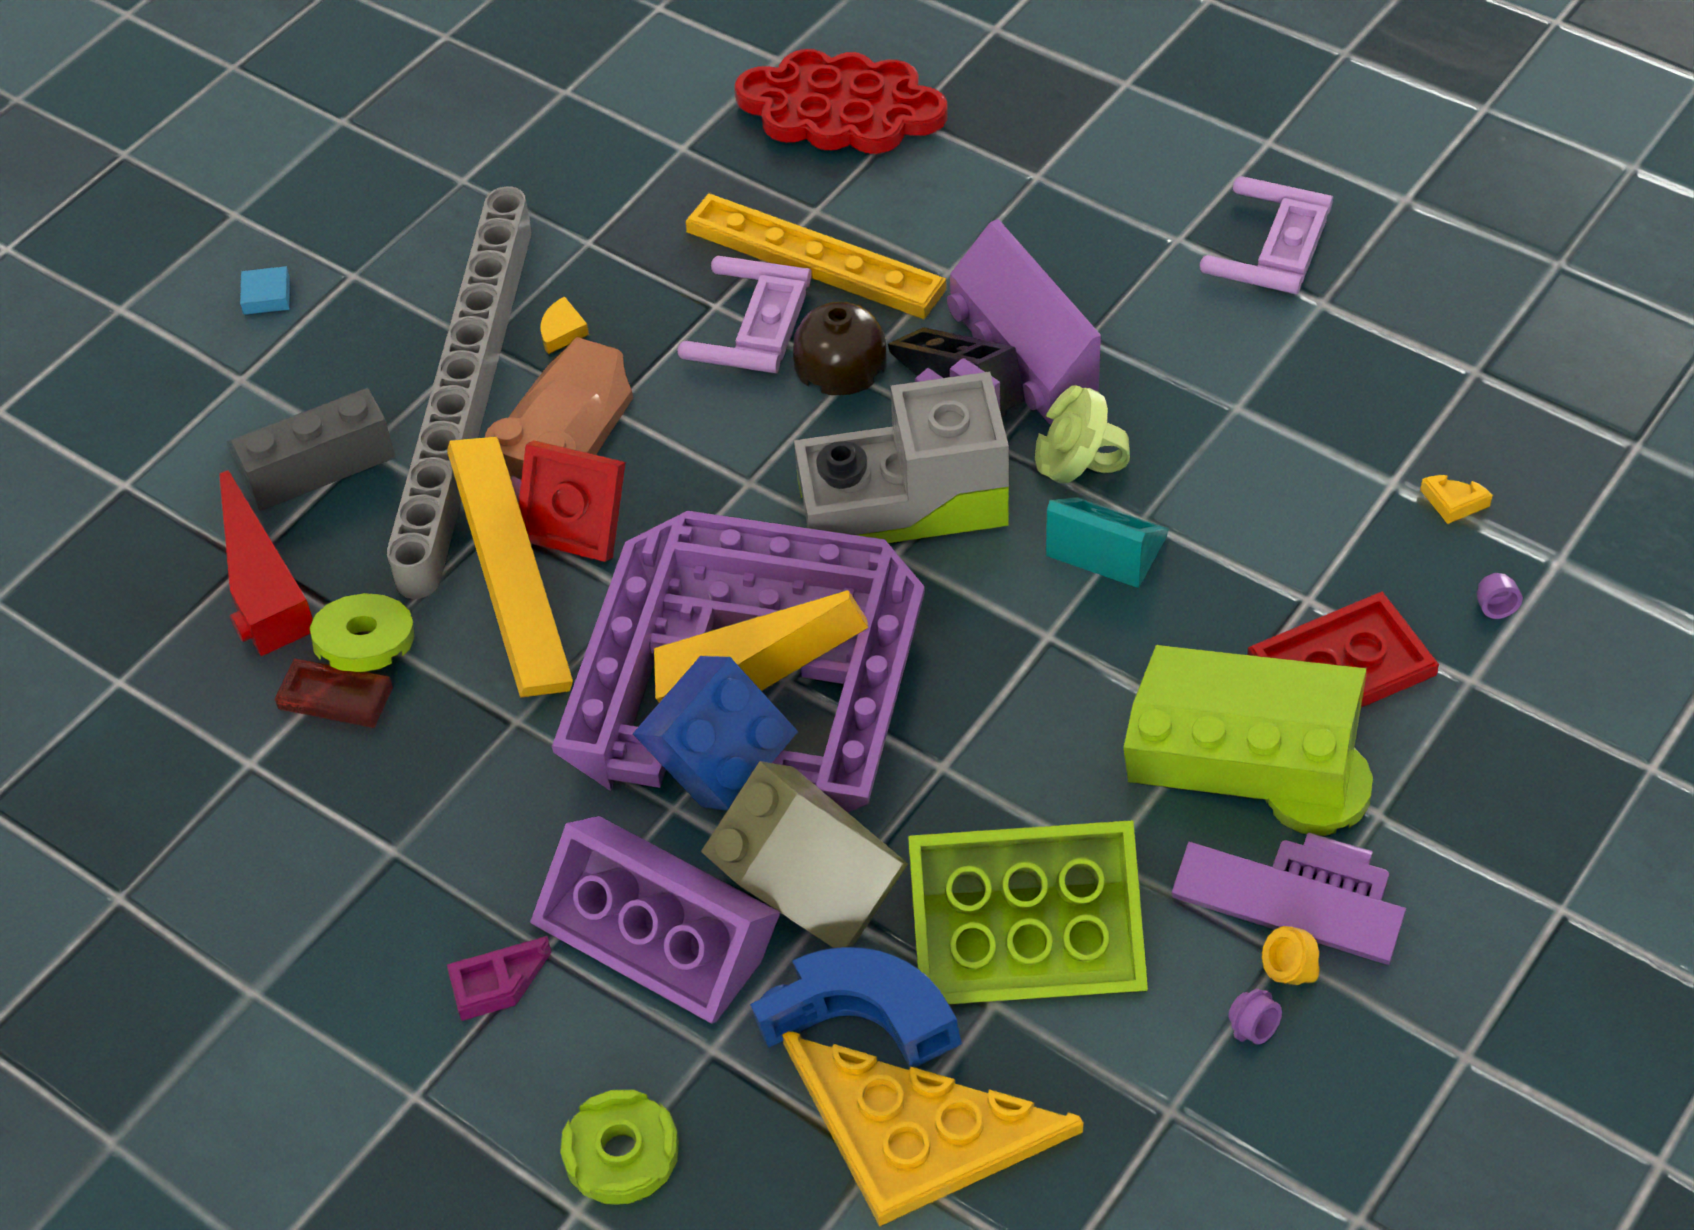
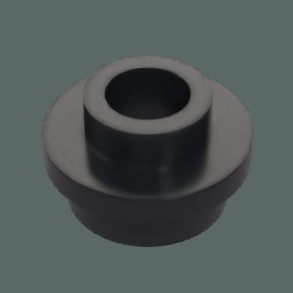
M834 442L825 446L819 452L816 459L817 471L831 487L837 489L850 488L858 484L867 469V456L863 448L853 442Z

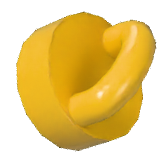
M1282 926L1275 929L1267 937L1262 950V963L1264 970L1271 979L1280 983L1299 985L1302 983H1313L1319 978V949L1312 934L1304 929Z

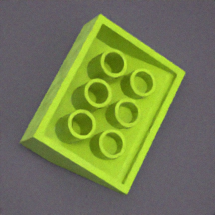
M1156 645L1133 702L1123 749L1128 782L1268 800V797L1344 809L1366 680V668Z
M1133 820L908 836L917 968L936 985L948 1004L1148 991Z

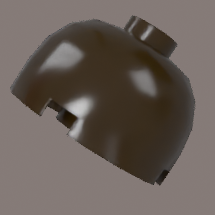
M830 302L818 306L805 315L794 334V370L802 383L809 387L808 381H810L814 385L821 386V392L824 394L851 395L866 390L874 384V376L880 373L881 369L884 372L887 367L884 331L873 314L860 305L849 302Z

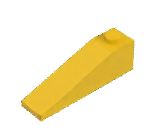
M847 590L654 648L656 700L660 703L700 656L731 657L762 691L867 629V618L850 591Z

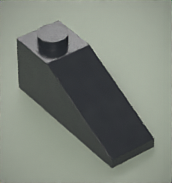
M925 327L888 343L889 353L917 376L929 368L941 377L948 378L950 377V368L962 358L984 372H990L991 376L1000 382L1001 417L1008 413L1007 409L1025 401L1014 346Z

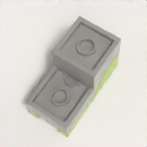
M990 372L890 386L892 427L794 440L800 496L803 499L807 528L885 539L887 543L1009 526V445ZM834 442H853L863 448L866 453L867 469L860 482L853 487L846 489L831 487L817 471L816 459L819 452L825 446Z

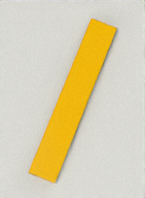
M710 193L707 194L685 221L687 233L769 263L811 269L812 279L924 320L946 291V278Z
M498 437L451 440L447 449L448 457L520 698L569 692L573 679Z

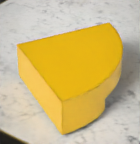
M565 296L547 309L541 321L543 345L548 354L569 345L576 337L584 338L589 335L587 323Z
M1435 475L1422 479L1420 491L1447 524L1488 508L1491 505L1493 495L1476 482L1471 481V485L1460 481L1447 480V475Z

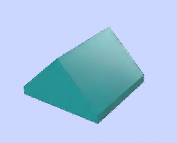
M1078 497L1050 500L1047 508L1046 556L1139 588L1166 540L1169 528Z

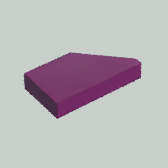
M541 937L447 964L461 1021L517 1005L552 953L548 937Z

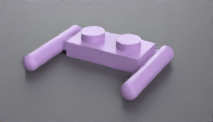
M1243 176L1237 177L1233 183V190L1236 194L1281 204L1260 254L1258 266L1206 255L1200 261L1201 272L1298 295L1301 283H1303L1324 229L1327 215L1330 213L1333 196Z
M724 256L714 257L711 262V269L715 274L758 280L735 340L736 347L682 341L678 346L679 357L684 360L777 374L780 368V361L783 360L804 302L806 287H809L811 282V269Z

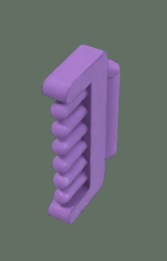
M1309 832L1307 833L1304 845L1287 840L1282 841L1273 864L1274 868L1284 871L1289 867L1288 872L1299 875L1301 870L1303 871L1301 876L1312 879L1313 875H1316L1315 880L1326 883L1328 878L1330 879L1329 885L1339 887L1340 883H1343L1342 889L1352 892L1354 887H1357L1355 893L1365 896L1370 891L1369 897L1381 901L1389 877L1387 870L1370 865L1373 851Z

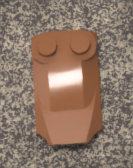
M576 337L559 356L548 364L510 416L494 422L487 429L485 438L498 437L510 479L513 475L521 480L525 445L533 440L589 454H597L633 400L632 389L625 373L623 354L618 349Z

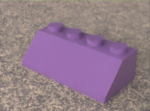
M996 219L990 222L950 273V295L947 297L948 307L955 320L958 322L963 321L969 328L973 338L1015 347L1025 402L1030 409H1037L1048 424H1052L1054 419L1046 415L1059 395L1069 387L1078 385L1082 388H1091L1099 392L1101 335L1001 221Z
M597 816L566 823L530 923L712 1024L718 1021L761 963L780 912L614 823Z

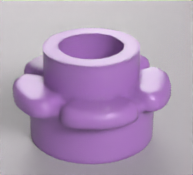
M1260 989L1240 994L1233 1002L1229 1011V1020L1232 1022L1231 1027L1234 1030V1037L1239 1041L1248 1039L1255 1044L1266 1042L1278 1028L1282 1017L1280 1004L1272 1000L1270 992Z

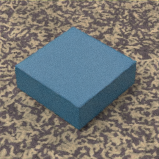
M287 266L241 271L240 305L244 315L289 310L290 276Z

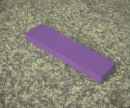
M1189 841L1171 892L1173 898L1271 929H1277L1282 926L1304 929L1312 934L1319 944L1386 965H1390L1406 913V908Z

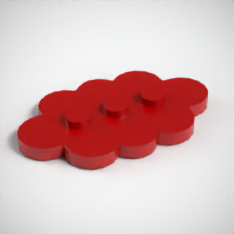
M801 49L784 57L778 67H754L740 74L735 81V98L738 106L747 113L762 116V126L769 137L781 142H797L807 139L816 148L823 150H837L851 145L861 152L880 154L897 147L904 138V135L925 136L941 129L947 121V100L945 96L934 88L920 86L916 69L907 62L900 60H883L874 63L867 56L856 52H846L831 58L822 51Z

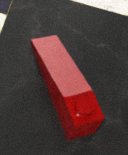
M227 470L220 473L219 478L230 593L237 612L230 614V619L241 641L245 642L251 639L262 657L311 634L310 626L313 617L306 597L231 473Z

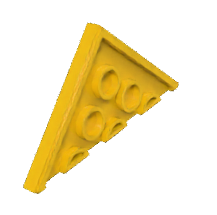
M792 1031L782 1034L783 1044L879 1227L1083 1133V1121L1079 1115L1068 1113L1067 1116L1034 1107V1102L990 1089L988 1093L955 1084V1079L922 1069L910 1067V1070L877 1061V1056L836 1044L829 1047L801 1038V1034Z

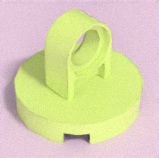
M1078 385L1069 387L1059 395L1046 415L1054 419L1049 428L1048 435L1045 436L1039 433L1036 441L1035 462L1037 470L1041 474L1050 477L1058 483H1070L1079 477L1086 468L1100 473H1113L1127 466L1130 461L1129 437L1124 430L1107 422L1108 408L1103 395L1091 388H1082ZM1103 446H1115L1119 448L1117 451L1111 453L1097 452L1099 447Z

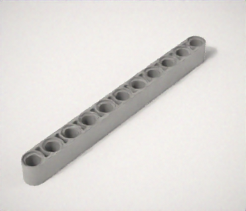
M515 187L497 188L490 192L485 199L387 547V557L396 588L406 598L420 599L431 595L440 584L462 501L447 453L449 441L474 439L479 436L531 238V224L524 193Z

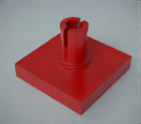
M535 440L525 445L518 505L530 543L604 562L611 559L614 553L626 462Z

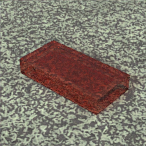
M294 658L275 696V701L280 710L375 728L393 686L389 676L368 672L341 671L327 664Z

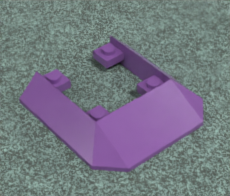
M686 511L625 542L552 744L553 753L610 791L615 780L660 788L666 769L633 735L634 731L638 728L633 725L654 666V648L849 590L867 618L868 628L801 667L803 678L844 684L824 756L782 750L772 763L794 767L848 813L863 807L870 800L925 594V586L885 539Z

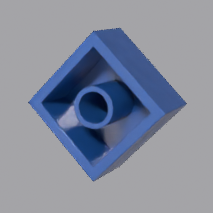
M700 656L634 731L633 735L701 807L728 811L759 761L772 763L798 731L731 657Z

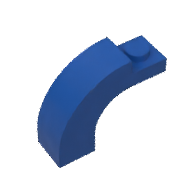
M856 947L832 948L792 960L798 981L790 985L775 986L764 993L760 1000L750 1004L759 1031L768 1048L783 1041L782 1034L789 1031L799 1033L824 1020L839 1016L862 1017L883 1027L896 1042L909 1068H916L962 1044L957 1018L936 985L910 963L878 950Z

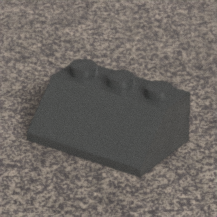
M369 388L358 390L226 441L259 511L396 458L386 420Z

